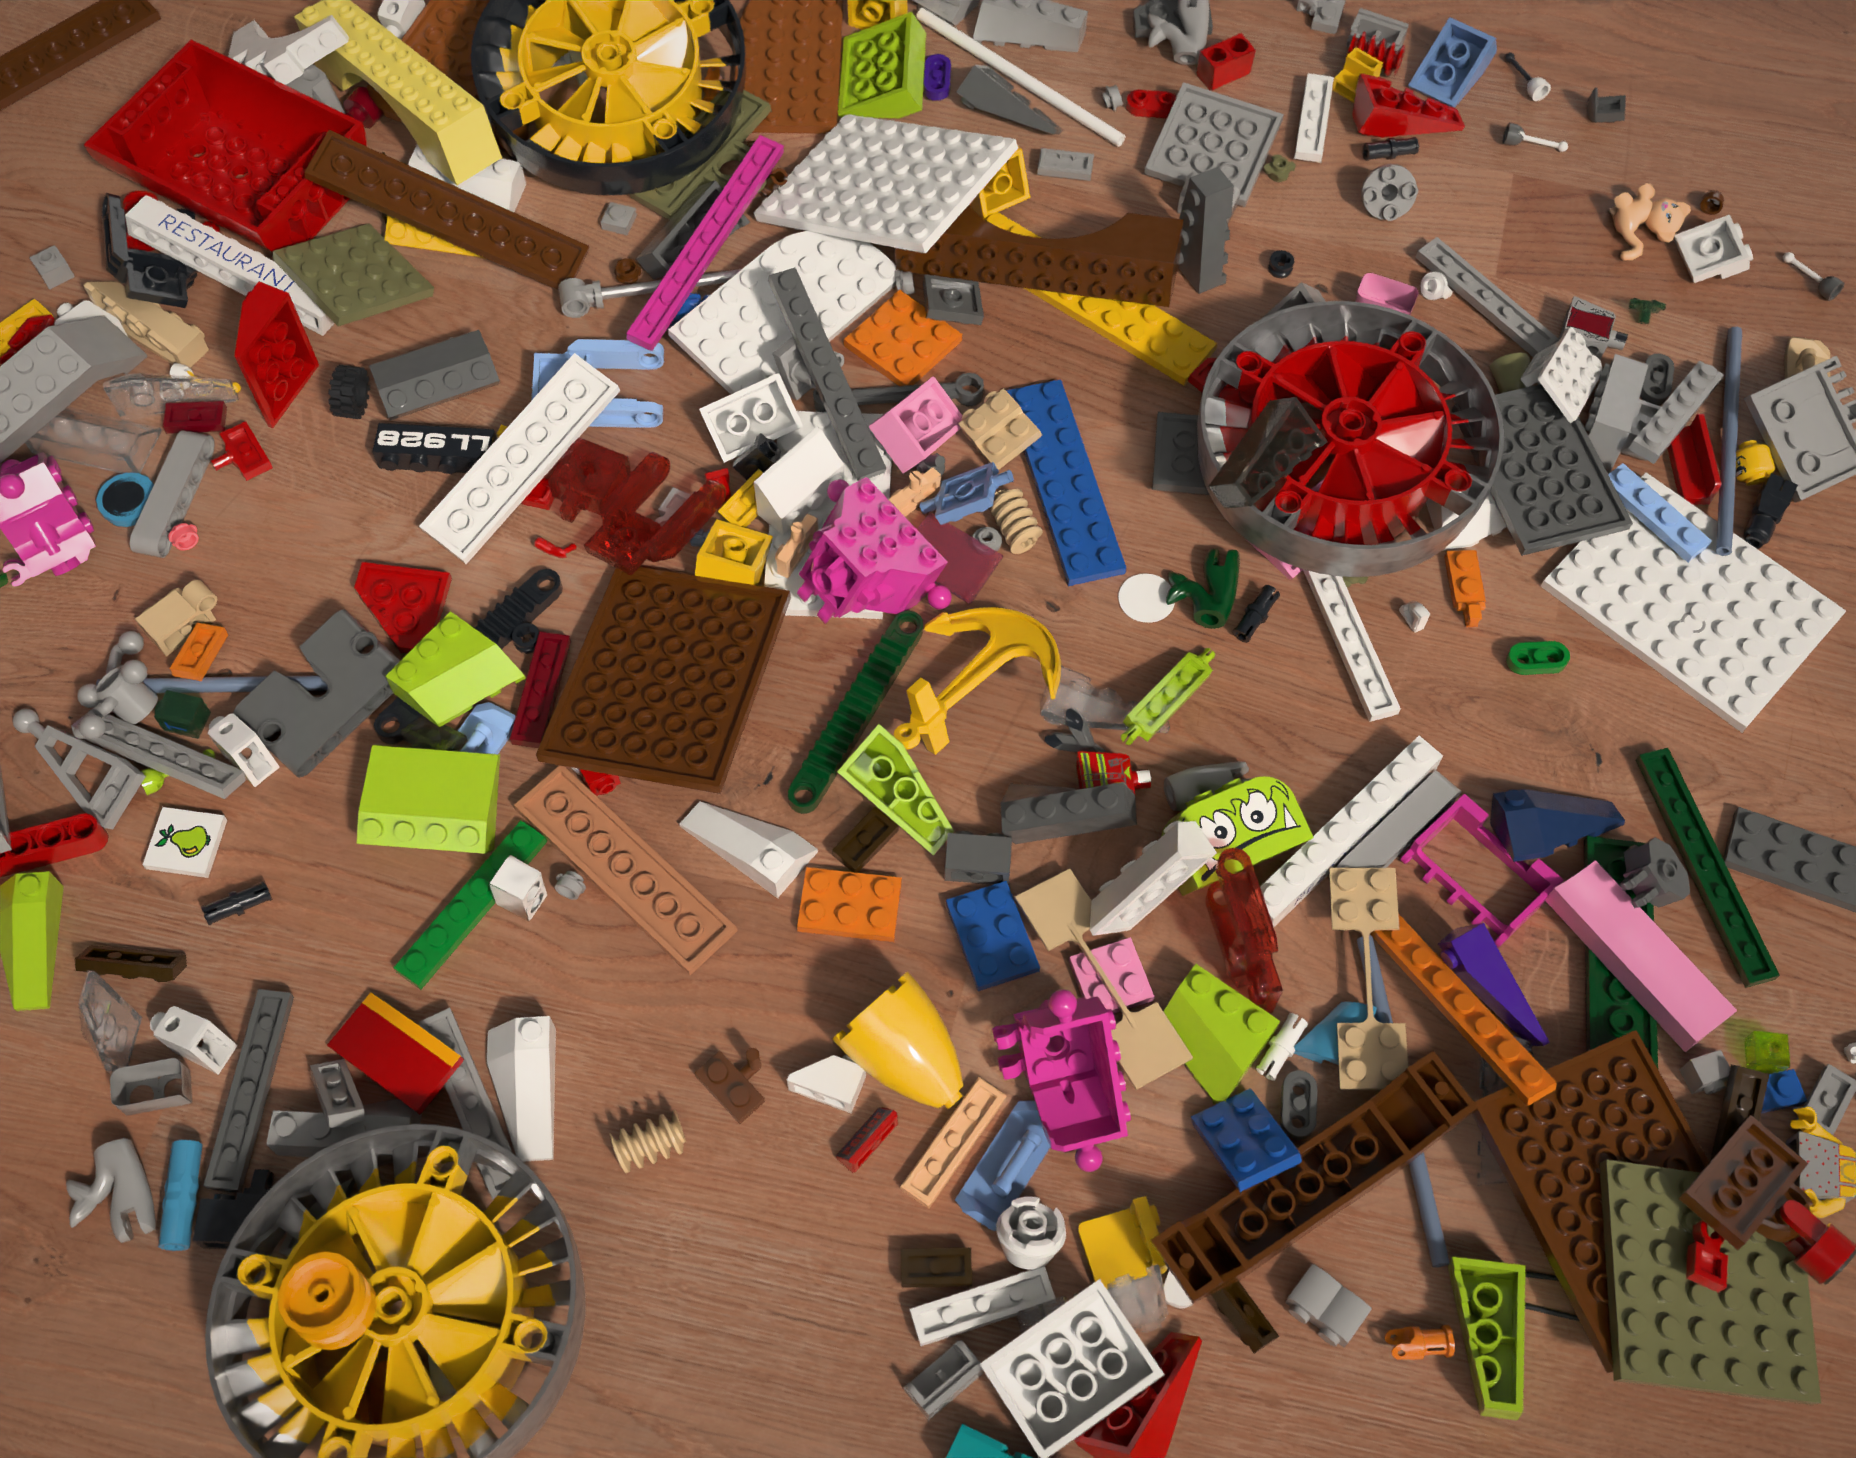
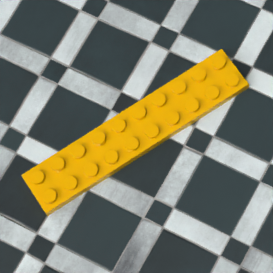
M999 212L984 218L991 224L1009 232L1041 238ZM1024 288L1183 386L1188 382L1189 375L1209 358L1217 347L1215 341L1155 305Z

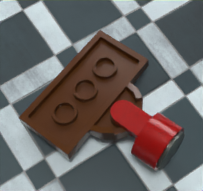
M1752 1115L1738 1127L1679 1198L1737 1250L1746 1244L1755 1231L1768 1239L1783 1242L1787 1249L1796 1256L1794 1263L1819 1285L1822 1283L1828 1284L1856 1254V1244L1831 1223L1825 1225L1810 1212V1206L1813 1202L1802 1189L1794 1184V1181L1808 1163Z

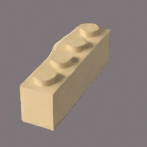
M87 282L83 285L93 304L116 317L129 338L169 363L184 364L191 368L209 351L204 341L205 335L197 326L187 325L177 314L166 312L158 303L127 298L126 287L119 282Z

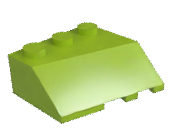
M451 611L385 676L397 697L438 727L473 709V704L488 696L492 698L501 693L500 689L515 681L517 684L526 679L525 675L496 643Z
M1197 964L1194 965L1177 988L1163 1011L1193 1056L1192 1060L1185 1063L1186 1066L1193 1073V1078L1199 1086H1203L1213 1099L1214 1105L1229 1099L1274 1035L1280 1023V1020Z

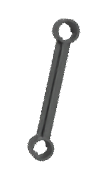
M965 373L960 375L956 382L939 383L950 399H957L962 405L974 406L983 399L984 382L977 374ZM921 385L851 389L858 405L899 403ZM971 385L979 390L971 394V391H966L962 387ZM815 388L813 392L814 408L817 412H826Z

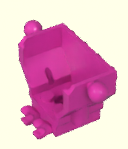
M44 452L38 453L22 462L14 459L7 460L0 467V529L21 558V560L9 558L3 563L2 570L4 573L11 569L19 571V574L11 577L13 587L19 586L26 579L35 577L49 569L52 570L55 576L64 574L87 561L90 549L96 546L95 539L91 534L95 531L92 522L85 511L82 513L78 512L75 507L78 505V499L70 486L64 487L61 482L63 479L58 463L52 455L46 457Z
M867 477L852 485H849L842 479L832 481L827 488V494L830 500L836 504L822 528L813 534V541L809 543L812 553L799 573L804 583L797 591V595L804 602H807L812 594L814 596L818 595L825 602L817 613V616L824 624L832 616L840 618L850 611L860 613L866 609L892 614L908 611L916 606L927 593L928 602L933 608H946L952 599L951 592L947 587L934 583L948 563L945 558Z
M1060 989L1055 991L1049 1000H1045L1039 1008L1013 1014L1015 1023L996 1026L992 1028L994 1041L997 1042L998 1050L1008 1049L1018 1042L1020 1053L997 1058L999 1070L1002 1072L1004 1080L1013 1079L1019 1076L1021 1072H1024L1051 1149L1061 1152L1077 1149L1075 1153L1077 1166L1085 1172H1093L1101 1166L1103 1160L1102 1152L1095 1144L1128 1136L1126 1122L1131 1121L1127 1102L1122 1101L1121 1092L1126 1091L1125 1080L1121 1070H1117L1116 1061L1121 1060V1053L1117 1041L1112 1039L1111 1030L1116 1029V1022L1112 1010H1106L1098 996L1088 999L1085 997L1076 999L1072 992Z

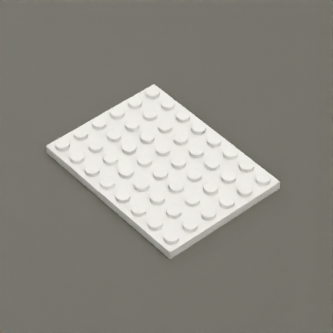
M846 114L840 119L837 126L827 133L825 138L794 168L788 178L785 179L787 183L779 187L778 190L773 191L753 213L758 222L927 253L1016 152L1018 145L1016 139Z
M1645 473L1641 479L1711 539L1710 545L1687 563L1626 509L1633 522L1629 530L1579 542L1545 578L1540 587L1742 733L1844 615L1846 610L1735 533H1733L1732 553L1727 556L1718 555L1716 553L1717 521L1657 479ZM1690 612V615L1685 618L1684 622H1681L1682 616ZM1702 621H1705V629L1702 632L1693 633V630L1701 629Z

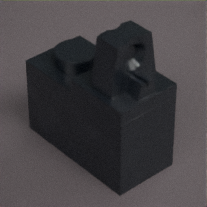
M254 1169L250 1188H244V1192L237 1193L236 1197L229 1194H215L213 1199L201 1198L192 1241L203 1249L227 1250L245 1218L260 1199L273 1187L274 1174L270 1170Z

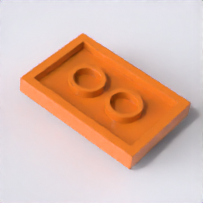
M806 867L797 931L894 942L902 877Z

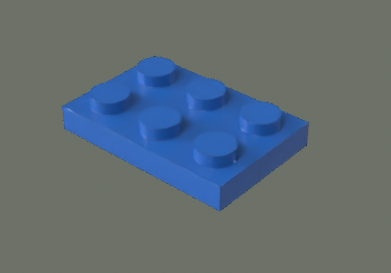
M1007 881L946 900V908L977 991L1040 971V965Z
M1251 1088L1191 1116L1194 1128L1240 1192L1302 1163L1298 1149Z

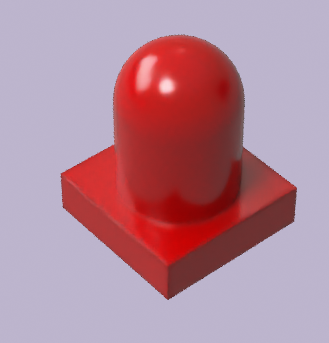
M728 468L705 473L707 489H712L716 501L720 503L727 502L731 498L728 484L730 483Z

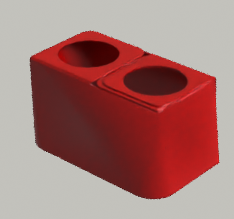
M1242 33L1205 48L1199 53L1197 76L1209 90L1212 84L1213 91L1250 74L1256 50Z

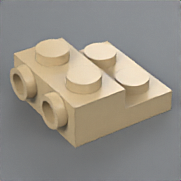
M1004 388L999 392H990L985 397L983 405L976 410H967L961 418L962 421L958 423L964 436L989 463L994 462L998 470L1042 436L1040 430L1023 413L1020 405Z

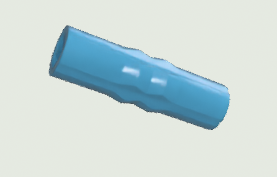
M177 1140L172 1143L168 1176L165 1183V1196L162 1202L163 1214L158 1243L160 1249L183 1251L190 1248L203 1147L202 1143L198 1141Z

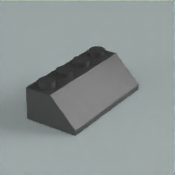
M480 330L369 365L390 421L500 384Z

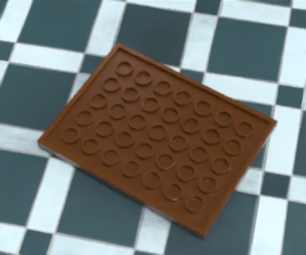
M618 563L536 753L538 762L721 794L791 600L790 591Z
M1637 1030L1546 1069L1557 1082L1556 1090L1531 1105L1526 1106L1508 1086L1474 1101L1478 1108L1472 1113L1607 1373L1613 1372L1599 1163L1605 1160H1613L1699 1173L1709 1163Z

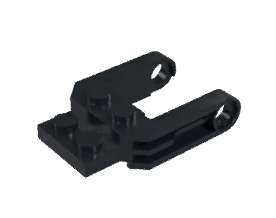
M106 193L102 204L106 270L122 284H126V295L129 299L185 308L188 303L187 289L193 286L198 271L165 254L128 249L124 209H121L120 196ZM177 208L176 211L185 213L195 220L194 212L188 209Z

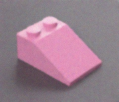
M933 376L868 427L904 474L927 458L961 428L958 423L962 421L963 415Z

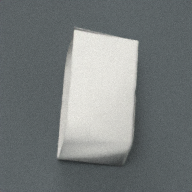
M512 855L505 860L490 882L492 884L490 888L496 904L527 921L532 919L547 896L541 872Z

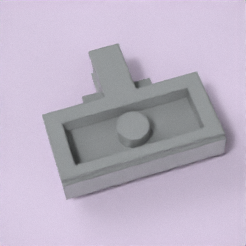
M1298 0L1297 11L1314 16L1311 26L1312 30L1336 34L1346 0Z

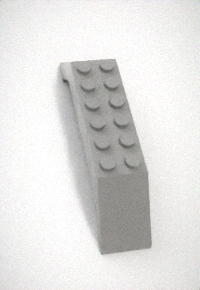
M105 316L47 327L0 366V463L95 382L121 373L127 375L148 357L147 354Z

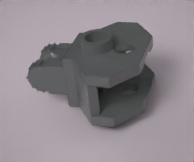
M1654 837L1644 845L1631 846L1624 852L1626 872L1623 874L1625 879L1620 883L1623 891L1631 889L1636 896L1631 901L1634 908H1639L1647 903H1651L1659 908L1683 900L1690 894L1688 873L1669 844Z

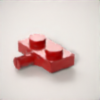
M246 421L219 433L225 443L227 453L211 459L216 471L233 463L234 466L240 469L244 478L248 481L273 469L271 462Z

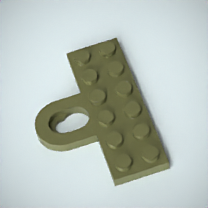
M721 90L712 99L711 103L724 106L732 92ZM744 90L740 113L730 135L707 162L673 183L650 191L630 194V197L670 220L698 186L716 180L724 189L732 175L722 174L720 172L721 166L731 160L742 162L751 148L743 144V142L772 111L770 103ZM702 110L694 120L707 126L716 115ZM688 129L684 133L687 139H690L694 136V134ZM767 179L765 180V182L763 183V185L757 193H759L766 186Z

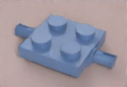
M994 462L948 478L942 481L940 491L934 498L920 502V509L923 514L936 510L935 517L940 525L950 521H958L964 516L975 512H983L993 506L996 489L999 486L1013 482V474L1010 470L998 474L999 470Z

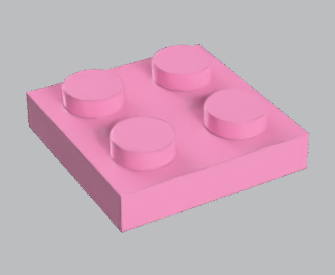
M1131 938L1090 950L1127 1009L1154 1000L1155 996ZM1080 953L1069 957V964L1082 997L1088 999L1098 996L1106 1010L1111 1009L1113 1014L1120 1012L1119 1007L1085 954Z

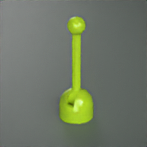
M206 749L202 753L215 758V752L211 749ZM152 768L142 770L141 772L146 777L141 784L147 796L161 789L164 784V778L169 775Z

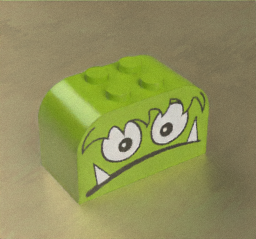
M1267 776L1256 777L1243 783L1240 778H1237L1215 790V795H1213L1211 790L1204 792L1185 803L1187 808L1171 818L1164 827L1165 829L1168 825L1178 820L1181 822L1196 821L1217 852L1216 855L1178 887L1182 896L1295 848L1314 838L1291 789L1282 781Z

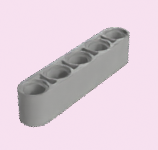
M184 430L178 433L130 537L131 551L160 558L167 556L172 546L168 540V535L175 525L183 522L213 456L215 444L212 436Z
M1437 770L1434 771L1369 833L1336 868H1387L1457 799L1461 790Z

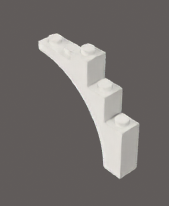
M332 15L306 29L279 38H269L257 22L253 20L233 33L228 57L272 79L275 78L276 81L286 85L303 75L305 68L349 42V36Z

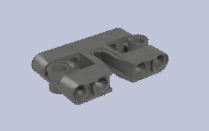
M347 610L336 612L299 646L313 671L327 684L328 690L324 696L319 698L313 697L300 684L274 670L236 706L233 712L258 735L265 747L298 778L309 774L393 694L385 676L400 660ZM374 645L369 653L362 654L367 646ZM281 731L279 739L271 742L273 734Z

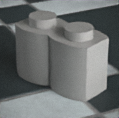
M1314 1264L1310 1266L1285 1302L1290 1307L1288 1311L1294 1318L1304 1324L1308 1321L1314 1324L1320 1330L1318 1332L1319 1336L1334 1347L1338 1344L1345 1347L1372 1310L1360 1297L1343 1287L1332 1276Z

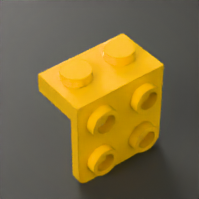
M1146 1196L1132 1200L1129 1209L1082 1222L1078 1227V1233L1094 1282L1100 1279L1107 1291L1164 1274L1168 1268L1150 1243V1240L1159 1234L1157 1226L1160 1225V1219L1155 1205L1149 1206Z

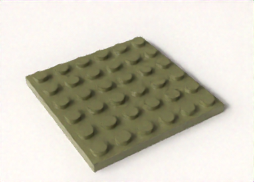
M1613 1160L1600 1162L1614 1381L1800 1404H1820L1821 1395L1808 1274L1794 1263L1796 1256L1787 1249L1783 1242L1768 1239L1755 1231L1739 1250L1735 1249L1726 1240L1720 1246V1252L1728 1255L1727 1288L1720 1292H1715L1686 1278L1688 1246L1695 1242L1692 1235L1693 1225L1703 1220L1679 1198L1700 1173ZM1707 1224V1233L1710 1236L1715 1230Z

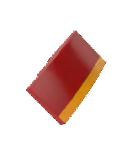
M371 992L327 1044L330 1049L419 1115H421L464 1061L463 1057Z

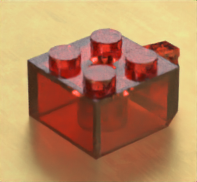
M578 438L573 442L548 480L552 497L563 502L559 509L561 518L573 523L581 510H588L603 517L608 516L632 478L629 458L624 454L582 438Z

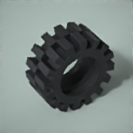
M348 365L335 367V371L332 373L333 380L330 379L329 383L331 389L328 390V394L331 395L328 399L329 404H331L330 411L333 412L334 416L350 419H361L364 416V408L367 409L368 406L366 401L369 400L370 396L368 395V390H370V385H368L369 376H367L368 372L365 368Z

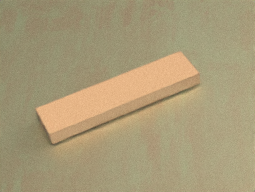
M978 1077L902 1183L901 1190L929 1209L1004 1103L1006 1095Z

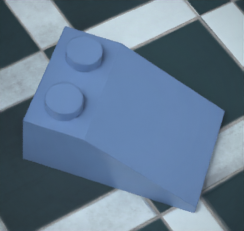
M1449 17L1408 84V87L1455 108L1483 75L1496 54V38Z

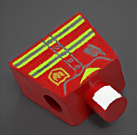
M1079 751L1077 753L1075 766L1080 789L1124 782L1134 794L1136 789L1151 788L1149 769L1132 771L1130 758L1127 754Z

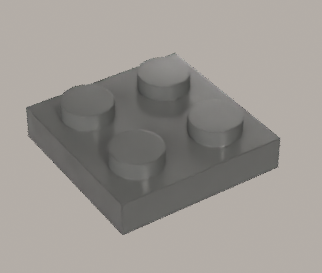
M924 275L922 284L927 318L937 321L961 322L963 324H982L984 314L979 282Z

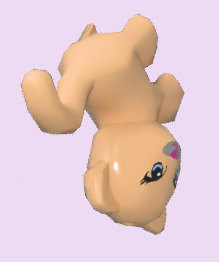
M1651 184L1639 187L1637 189L1639 197L1633 199L1628 192L1615 197L1616 206L1610 208L1609 212L1614 219L1616 231L1622 234L1625 241L1632 247V250L1622 251L1620 258L1623 261H1632L1642 255L1644 245L1634 234V231L1640 224H1646L1657 235L1658 240L1671 242L1674 239L1675 233L1682 226L1685 217L1691 211L1690 206L1669 198L1652 202L1651 198L1655 194V189Z

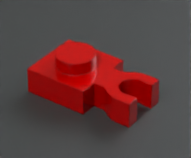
M1700 1221L1693 1225L1692 1235L1695 1242L1688 1246L1686 1278L1715 1292H1720L1727 1288L1728 1255L1720 1252V1246L1724 1243L1725 1239L1716 1231L1709 1236L1707 1233V1223Z

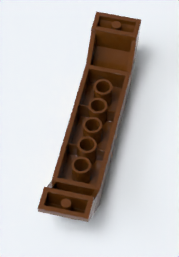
M1433 1050L1406 1068L1402 1074L1370 1100L1298 1147L1302 1163L1244 1191L1234 1190L1206 1210L1183 1221L1179 1220L1151 1239L1150 1243L1193 1304L1243 1279L1405 1168L1471 1115L1478 1106Z

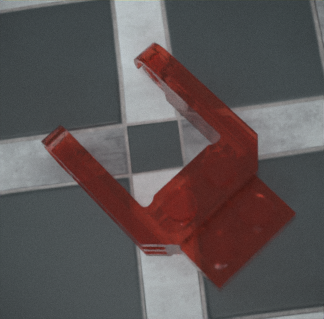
M651 452L600 504V515L603 525L584 544L585 550L588 554L631 576L646 559L654 563L675 558L722 506L726 497V488L723 484L714 480L707 481L697 492L694 491L661 527L659 523L635 512L663 483L670 471V460L656 452Z
M1229 848L1224 850L1218 858L1216 864L1218 881L1209 886L1205 897V904L1230 980L1237 988L1250 985L1248 987L1249 1000L1271 1014L1283 993L1272 953L1278 952L1277 936L1249 855L1241 849ZM1230 859L1237 860L1242 864L1243 870L1238 874H1232L1225 869L1224 863ZM1222 891L1227 905L1216 903L1213 898L1214 893Z

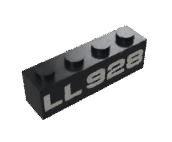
M379 423L372 453L378 467L389 471L398 469L413 470L415 472H443L445 474L467 473L497 440L494 429Z

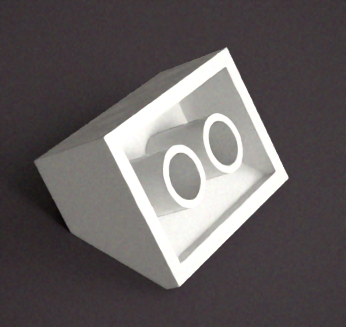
M779 373L699 409L724 463L750 449L755 444L756 437L760 433L768 439L775 440L803 427Z
M816 427L754 481L758 515L782 535L791 529L794 522H801L807 513L811 510H816L822 504L824 498L828 496L827 488L832 481L837 479L845 481L844 464L821 429Z

